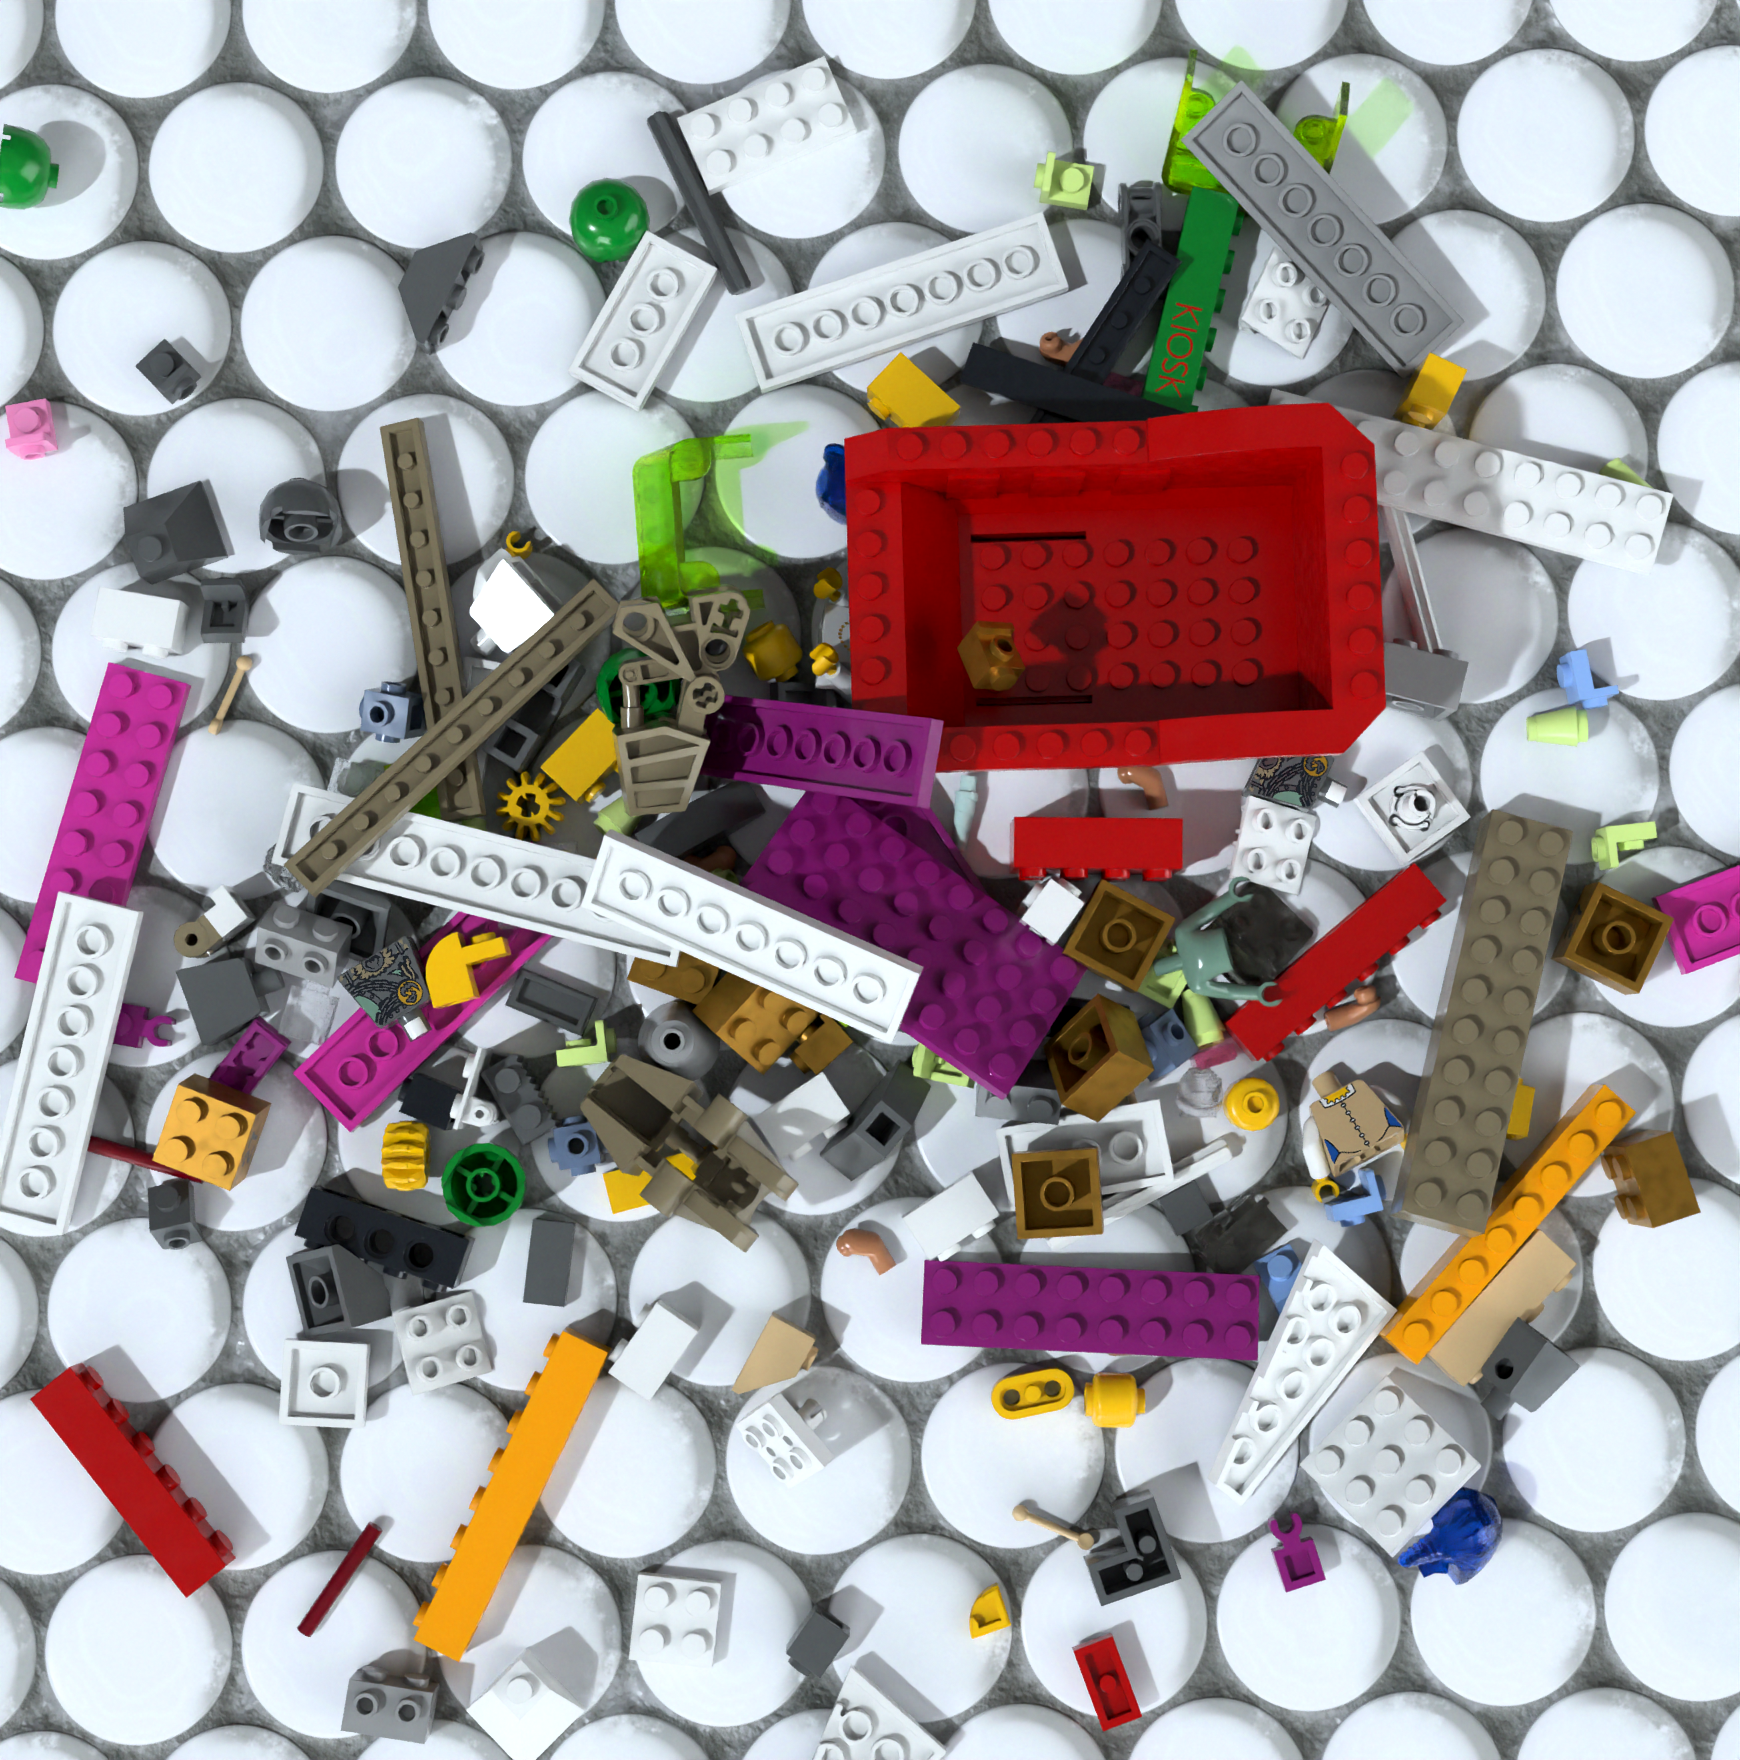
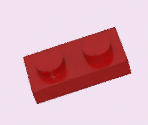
M1109 1633L1072 1647L1102 1730L1106 1731L1142 1717L1112 1634Z

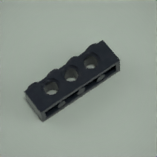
M322 1186L311 1187L295 1232V1236L305 1239L304 1246L315 1250L339 1244L366 1264H368V1261L384 1265L382 1272L387 1275L406 1279L408 1274L422 1278V1286L442 1293H446L447 1287L454 1289L460 1285L475 1241L473 1237ZM341 1216L350 1218L354 1224V1232L349 1239L340 1237L336 1231V1222ZM380 1229L389 1231L393 1236L394 1244L389 1252L379 1250L375 1244V1236ZM418 1243H426L432 1248L433 1260L429 1265H421L416 1261L414 1249Z

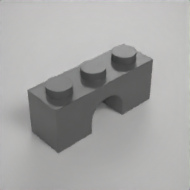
M572 659L489 736L482 750L490 757L520 774L526 772L585 674L586 669L577 660Z

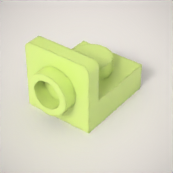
M1048 151L1046 163H1038L1034 188L1041 189L1039 203L1087 210L1094 166L1055 160L1056 152Z
M1655 821L1607 826L1595 830V837L1591 840V852L1594 861L1599 862L1600 870L1619 867L1617 844L1619 852L1644 849V841L1657 838Z
M1165 938L1154 960L1177 954L1175 939L1169 940ZM1152 963L1137 992L1172 1009L1187 982L1182 970L1156 976Z
M596 1020L597 1045L591 1046L590 1039L566 1041V1049L556 1050L557 1066L567 1068L611 1062L610 1053L617 1052L615 1029L608 1028L607 1021Z

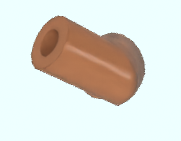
M1048 332L1040 338L1039 351L1045 360L1065 367L1083 338L1071 344L1058 337L1056 332Z
M1152 766L1117 769L1118 778L1123 784L1134 783L1144 789L1149 811L1169 806L1162 777L1157 769Z
M722 845L717 848L716 852L704 858L692 854L682 861L709 873L717 868L723 871L727 869L732 871L735 867L737 854L730 846Z
M1372 985L1358 987L1354 991L1356 1002L1324 1012V1020L1329 1031L1332 1032L1356 1024L1377 1011L1381 1004V997L1377 996L1376 988Z
M852 1228L846 1230L836 1241L837 1250L840 1254L846 1257L852 1254L867 1256L879 1275L897 1265L882 1239L875 1232Z

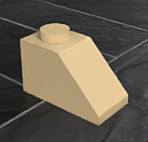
M772 1312L737 1377L732 1391L741 1394L797 1376L800 1368L808 1371L819 1351V1348L813 1346L816 1335Z

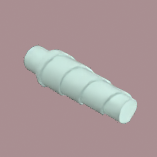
M961 775L959 791H955L952 839L960 852H965L967 849L975 806L978 800V794L975 793L978 777Z

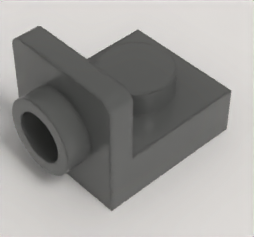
M165 338L135 366L171 404L191 395L197 387L196 382L201 378L200 374Z

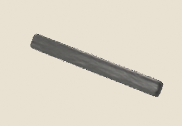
M658 111L647 119L650 132L728 292L731 295H739L751 287V282L669 114L666 111Z

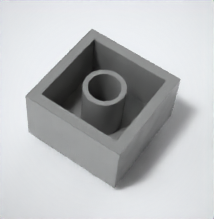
M1394 638L1393 642L1387 641L1384 644L1386 708L1438 722L1456 712L1469 662L1458 660V654L1453 651L1433 649V653L1417 649L1418 644L1410 640Z

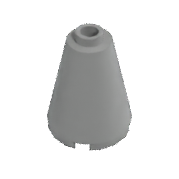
M675 1001L659 1006L646 1017L638 1035V1050L642 1062L695 1081L704 1076L714 1065L719 1054L721 1040L692 1012L697 1005L689 1002ZM671 1033H676L681 1040L679 1047L674 1050L669 1049L667 1045V1040Z

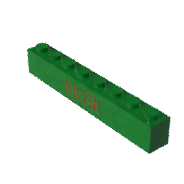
M1197 186L1192 187L1175 252V257L1181 260L1182 263L1167 286L1141 398L1186 413L1198 412L1199 406L1192 405L1195 390L1202 391L1208 367L1201 366L1204 351L1211 353L1217 328L1210 327L1213 312L1221 313L1226 290L1219 288L1222 274H1230L1235 256V251L1228 248L1231 236H1239L1244 218V212L1237 211L1239 203L1231 194Z

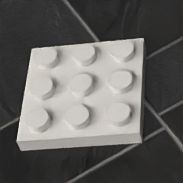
M1387 1375L1299 1464L1392 1558L1481 1468L1480 1463Z

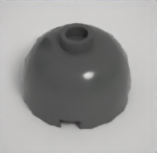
M292 478L282 482L268 491L260 505V539L264 543L266 539L271 541L274 550L292 555L318 553L319 547L317 545L325 544L329 541L331 548L342 537L339 503L326 487L304 478Z

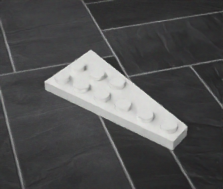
M1316 1239L1311 1244L1207 1478L1240 1506L1244 1504L1398 1311Z
M851 1664L812 1760H940L947 1750L942 1743Z

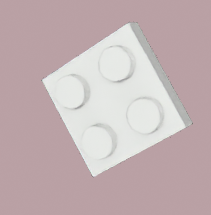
M285 1339L279 1424L364 1428L366 1423L371 1342Z
M639 1572L629 1660L712 1669L722 1580Z

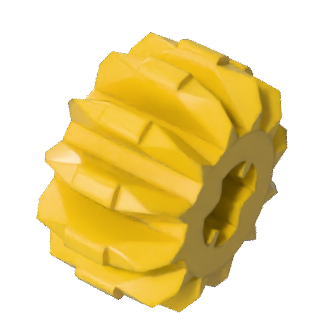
M522 772V786L520 787L513 779L509 778L506 784L513 791L511 795L504 792H498L497 798L507 802L508 806L497 808L495 810L496 815L499 817L510 816L503 823L502 828L508 832L518 826L515 838L523 841L530 829L532 840L539 842L541 840V827L550 835L556 833L555 828L549 823L551 818L558 822H563L565 816L554 811V808L566 805V799L564 797L551 798L558 792L560 786L553 782L545 787L547 777L542 773L536 776L532 785L530 774ZM530 797H536L535 802L540 805V810L537 814L531 812L532 817H526L527 811L522 808V804L525 800L531 802Z
M399 1121L397 1123H389L385 1128L381 1149L382 1176L387 1188L398 1189V1191H411L424 1188L428 1183L432 1148L430 1145L431 1136L429 1128L425 1123Z

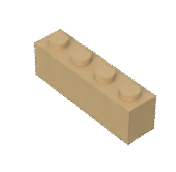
M1536 1228L1426 1356L1452 1381L1460 1386L1465 1387L1468 1382L1471 1385L1476 1383L1483 1376L1481 1373L1483 1365L1517 1317L1526 1323L1536 1319L1545 1307L1542 1303L1552 1291L1555 1293L1559 1292L1570 1282L1573 1277L1570 1271L1577 1263L1544 1232Z

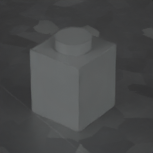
M816 1603L787 1643L786 1654L790 1656L788 1662L805 1676H809L812 1672L821 1678L850 1637V1627Z

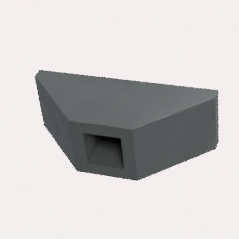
M471 232L416 251L398 286L416 341L426 354L431 355L435 345L439 347L444 342L449 330L447 321L453 309L457 311L462 306L467 293L465 285L471 273L477 274L482 266L485 253L482 251L483 246L479 237Z
M899 1059L847 1120L848 1125L836 1133L819 1155L850 1181H853L886 1158L908 1132L926 1099L931 1085L924 1079L913 1076V1070Z

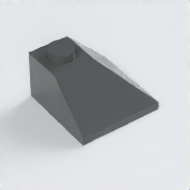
M201 481L123 508L125 538L138 575L151 585L228 558Z
M334 880L316 898L308 892L307 912L353 927L349 953L350 959L362 962L385 948L391 903L384 892L339 880Z
M339 1244L286 1257L305 1338L351 1329L392 1316L390 1294L385 1286L383 1275Z

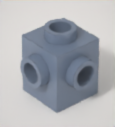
M389 681L381 682V687L365 690L364 697L359 706V715L362 718L360 731L375 733L376 740L388 743H399L400 739L424 735L426 718L422 694L406 691V684Z
M1173 1009L1159 1016L1154 1011H1151L1137 1020L1155 1069L1147 1077L1150 1082L1178 1068L1199 1051V1048Z
M585 1115L563 1118V1127L552 1129L554 1137L548 1138L551 1162H558L560 1170L570 1169L572 1176L596 1172L595 1164L605 1162V1153L609 1152L591 1124L587 1122ZM573 1138H580L584 1142V1150L580 1154H575L570 1150L569 1144Z

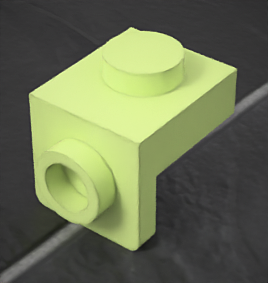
M920 1042L916 1045L912 1055L913 1076L974 1089V1080Z

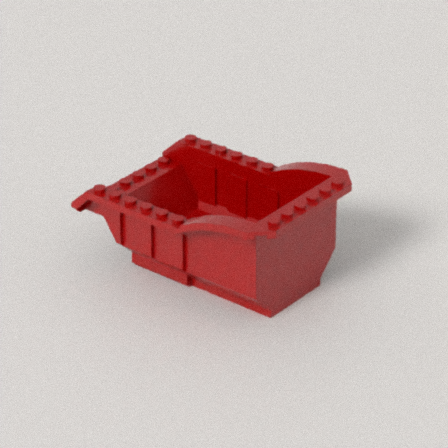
M1330 403L1228 408L1148 418L1146 421L884 428L844 439L852 709L933 718L944 721L935 773L1150 767L1227 760L1342 755L1386 709L1375 445ZM977 621L1012 623L1015 628L1011 636L1025 666V670L1009 690L997 691L994 689L973 688L957 647Z

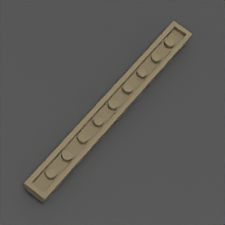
M419 418L381 426L380 433L427 731H429L467 696L424 422ZM475 749L436 785L441 820L455 823L487 816Z
M593 578L296 852L284 866L316 898L604 631L615 619L619 606L617 601Z

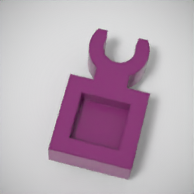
M122 1003L113 1044L142 1048L143 1039L147 1037L148 1041L155 1046H172L171 1040L159 1037L158 1028L164 1023L176 1025L177 1020L163 1015L148 1020L149 1007Z
M1294 1510L1289 1511L1292 1525L1286 1531L1279 1530L1278 1523L1274 1517L1268 1518V1527L1271 1533L1282 1544L1272 1548L1271 1552L1286 1593L1326 1580L1313 1539L1310 1536L1303 1539L1299 1537L1302 1531V1521Z

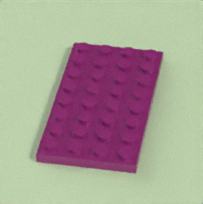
M805 791L739 883V886L923 966L899 1028L1001 1100L1010 1093L1088 967L1062 954V947L1057 944L1051 946L1046 942L1047 938H1040L1029 929L1030 926L1028 924L1024 926L1020 923L1018 916L845 796Z

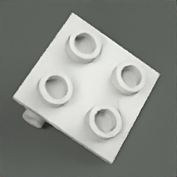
M1273 247L1263 265L1264 268L1258 281L1255 282L1254 289L1248 297L1249 300L1244 311L1238 318L1241 322L1239 329L1250 335H1253L1256 330L1302 360L1329 300L1287 254Z
M1248 795L1246 805L1241 806L1243 813L1239 826L1240 829L1235 831V834L1239 836L1238 840L1233 841L1232 844L1236 848L1233 852L1231 865H1227V870L1230 871L1229 879L1233 880L1236 877L1243 876L1249 878V882L1298 896L1316 816Z
M478 1047L476 1054L470 1053L463 1070V1077L468 1078L463 1095L459 1093L456 1095L450 1113V1118L456 1119L453 1129L470 1128V1124L478 1127L492 1126L497 1124L502 1118V1110L498 1103L479 1097L484 1082L480 1073L488 1069L494 1050L492 1048Z
M472 1291L417 1307L406 1308L392 1314L412 1396L492 1372Z

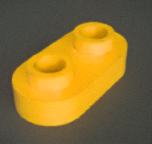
M1047 1367L1009 1375L999 1379L994 1384L991 1391V1402L995 1411L1001 1417L1009 1420L1058 1411L1065 1408L1071 1402L1074 1395V1384L1070 1376L1064 1370L1057 1367ZM1051 1380L1057 1381L1060 1385V1389L1055 1395H1048L1044 1390L1046 1383ZM1014 1389L1019 1392V1399L1016 1403L1008 1404L1004 1401V1394L1007 1390Z

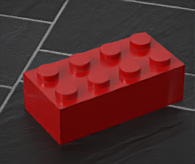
M1014 817L1010 823L1009 874H1019V881H1043V878H1046V874H1060V879L1063 878L1068 882H1081L1088 878V874H1101V879L1107 882H1125L1126 879L1130 878V875H1142V882H1167V879H1172V875L1183 869V818Z

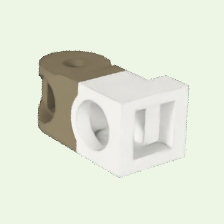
M221 885L209 895L216 905L195 922H186L176 930L174 946L182 956L198 959L206 958L257 919L232 887Z

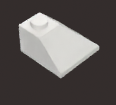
M527 1648L466 1709L513 1760H536L585 1710L577 1699Z

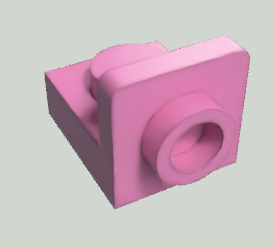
M39 399L5 406L10 438L5 439V443L9 451L21 459L35 460L45 457V452L58 450L51 405L48 400Z

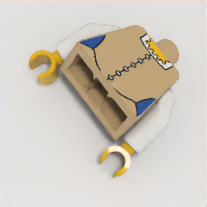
M1326 1071L1312 1081V1085L1321 1099L1309 1106L1310 1117L1303 1125L1302 1151L1310 1176L1315 1179L1311 1187L1312 1193L1321 1203L1322 1198L1319 1195V1191L1322 1186L1331 1185L1332 1192L1336 1198L1340 1193L1337 1184L1328 1177L1330 1172L1336 1178L1398 1144L1405 1150L1412 1115L1399 1096L1377 1085L1368 1086L1361 1079H1357L1343 1087L1333 1071Z

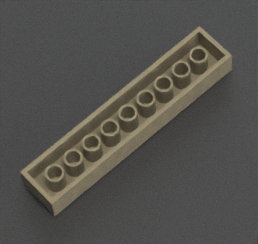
M1494 809L1480 820L1390 1216L1469 1238L1485 1234L1573 831Z

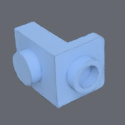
M1586 649L1571 651L1559 658L1560 664L1557 665V679L1560 687L1566 689L1569 706L1582 703L1583 709L1586 710L1600 708L1608 705V698L1619 694L1618 685L1594 689Z
M1363 1168L1358 1170L1364 1194L1324 1203L1328 1220L1333 1222L1340 1221L1341 1227H1348L1366 1222L1365 1214L1384 1210L1381 1201L1386 1199L1384 1182L1380 1175L1374 1174L1373 1169Z
M1290 1244L1253 1262L1254 1269L1260 1275V1280L1273 1300L1279 1316L1302 1267Z

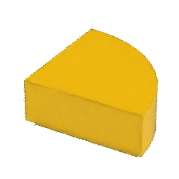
M997 1583L984 1589L972 1605L969 1616V1629L972 1639L1011 1626Z

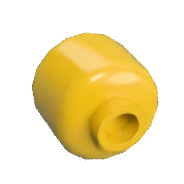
M770 620L758 626L744 637L747 643H745L742 649L743 656L759 680L769 681L775 679L776 682H784L798 673L795 665L801 660L803 651L786 624H774Z
M1246 1077L1230 1084L1224 1093L1222 1105L1224 1114L1231 1124L1238 1129L1258 1131L1265 1129L1274 1122L1279 1113L1280 1101L1278 1093L1270 1083L1264 1079Z
M1099 1372L1094 1375L1092 1382L1085 1383L1084 1414L1085 1416H1091L1095 1426L1130 1428L1135 1423L1136 1414H1144L1145 1389L1137 1388L1136 1380L1132 1374Z

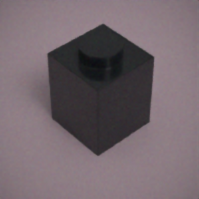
M415 1073L413 1079L407 1077L401 1087L398 1101L403 1103L399 1112L442 1130H452L456 1120L450 1118L452 1105L458 1093L463 1095L465 1090L426 1074Z

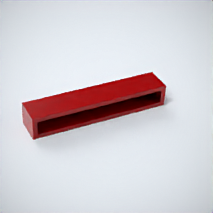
M1415 863L1405 866L1270 981L1278 983V985L1267 987L1264 991V997L1268 1002L1283 999L1279 1005L1268 1007L1259 1000H1247L1222 1021L1227 1033L1251 1061H1259L1261 1058L1266 1062L1270 1061L1286 1047L1281 1041L1294 1031L1299 1036L1317 1021L1313 1014L1322 1006L1326 1005L1331 1009L1345 998L1348 992L1344 988L1355 978L1363 982L1379 968L1375 961L1388 951L1393 956L1411 941L1407 934L1419 925L1422 929H1425L1442 915L1438 908L1447 900Z
M82 1362L70 1366L30 1400L186 1598L236 1559L231 1552L233 1550L231 1541L222 1531H215L205 1519L207 1512L202 1504L194 1497L189 1498L179 1486L181 1479L177 1472L170 1465H163L153 1452L156 1449L151 1439L142 1431L137 1433L127 1419L130 1415L127 1409L119 1400L115 1398L111 1400L102 1388L104 1382L99 1373L91 1366L85 1367Z

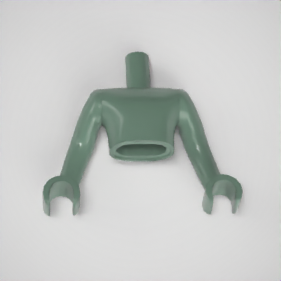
M1243 876L1234 878L1229 884V891L1191 914L1176 927L1175 942L1177 954L1153 961L1156 976L1182 970L1190 990L1199 995L1229 1000H1259L1268 1007L1277 1006L1283 1001V999L1268 1002L1264 997V991L1267 987L1278 985L1275 982H1265L1261 986L1213 980L1223 973L1234 970L1233 960L1223 928L1200 930V928L1211 922L1236 902H1247L1253 898L1254 894L1239 897L1235 892L1236 885L1250 880L1249 878Z

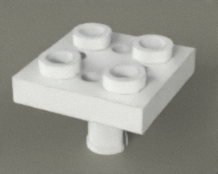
M1423 751L1417 753L1353 799L1401 866L1411 861L1471 818ZM1395 787H1401L1396 791L1397 794L1404 792L1400 798L1394 795ZM1391 815L1397 816L1392 818V822L1397 824L1398 826H1392L1390 824L1389 818ZM1426 827H1428V829H1427L1426 831H1421V830H1420L1421 828H1426Z
M779 1392L748 1413L735 1426L742 1433L745 1443L751 1449L758 1451L770 1465V1471L774 1477L791 1489L825 1468L835 1456L813 1432L820 1423L827 1419V1413L824 1408L810 1417V1414L821 1404L816 1400L808 1399L796 1412Z

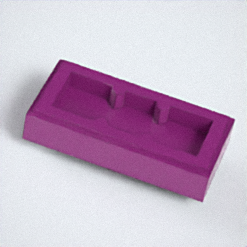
M259 1016L252 1022L209 1079L251 1095L292 1042Z

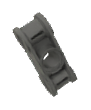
M1154 182L1152 187H1127L1126 183H1120L1118 186V217L1121 229L1122 259L1120 281L1141 250L1132 244V236L1137 234L1145 235L1151 242L1162 248V188L1160 182ZM1165 290L1163 291L1158 300L1164 299Z

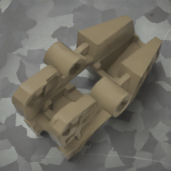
M722 584L689 589L687 596L690 613L667 616L657 595L622 600L619 603L612 625L614 628L613 634L648 655L624 660L618 670V676L622 682L623 706L620 707L621 722L614 726L612 734L625 813L629 816L682 812L687 809L710 744V737L706 735L707 725L704 724L705 716L716 712L724 702L725 693L718 671L725 670L734 663L749 620L750 609L748 602L740 589L734 585ZM730 599H734L738 609L729 610L726 618V623H729V627L723 626L724 613L721 611L720 604L727 605ZM630 613L643 614L647 618L645 626L638 630L626 627L623 621ZM711 640H724L727 643L725 650L718 655L707 653L705 647ZM683 678L676 715L662 711L644 716V706L640 705L639 685Z
M623 1054L616 1056L586 1093L580 1105V1109L622 1173L639 1177L644 1170L653 1177L639 1195L668 1218L675 1214L715 1230L746 1253L759 1237L757 1231L750 1226L752 1214L758 1204L771 1192L787 1201L798 1187V1182L785 1171L746 1121L749 1116L720 1093L705 1109L697 1102L704 1093L693 1081ZM683 1119L686 1120L696 1131L717 1146L718 1149L714 1148L710 1143L704 1149L688 1136L689 1132L679 1124ZM663 1143H666L675 1151L677 1149L694 1161V1164L690 1167L696 1176L694 1180H691L658 1153Z

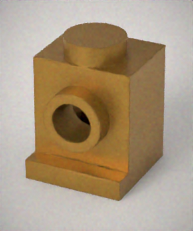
M977 621L957 647L973 688L994 689L997 691L1009 690L1025 670V666L1011 636L1015 631L1012 623Z
M825 1014L820 1015V1018L825 1023L819 1028L814 1022L807 1027L796 1039L800 1046L788 1056L804 1074L812 1070L818 1075L853 1043V1040L834 1019Z

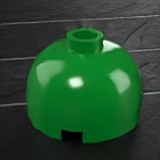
M4 124L3 135L11 136L10 140L2 139L0 193H3V197L0 196V207L17 210L35 207L44 200L48 188L56 189L59 164L51 163L49 146L35 132L22 127Z
M604 178L592 181L579 190L571 204L569 224L574 242L584 255L596 262L606 263L605 261L612 262L617 260L623 262L629 260L646 230L650 232V217L646 202L634 187L622 180Z
M625 648L612 654L603 663L596 678V696L603 713L613 724L621 722L620 707L623 706L622 682L618 676L620 664L624 660L648 656L637 648ZM679 679L639 685L640 705L644 706V716L662 711L668 712L673 704L677 706L681 690Z
M477 1143L459 1150L446 1164L441 1178V1187L443 1188V1196L446 1200L447 1208L461 1222L475 1227L495 1226L511 1218L522 1205L527 1191L526 1173L520 1160L507 1148L494 1143Z

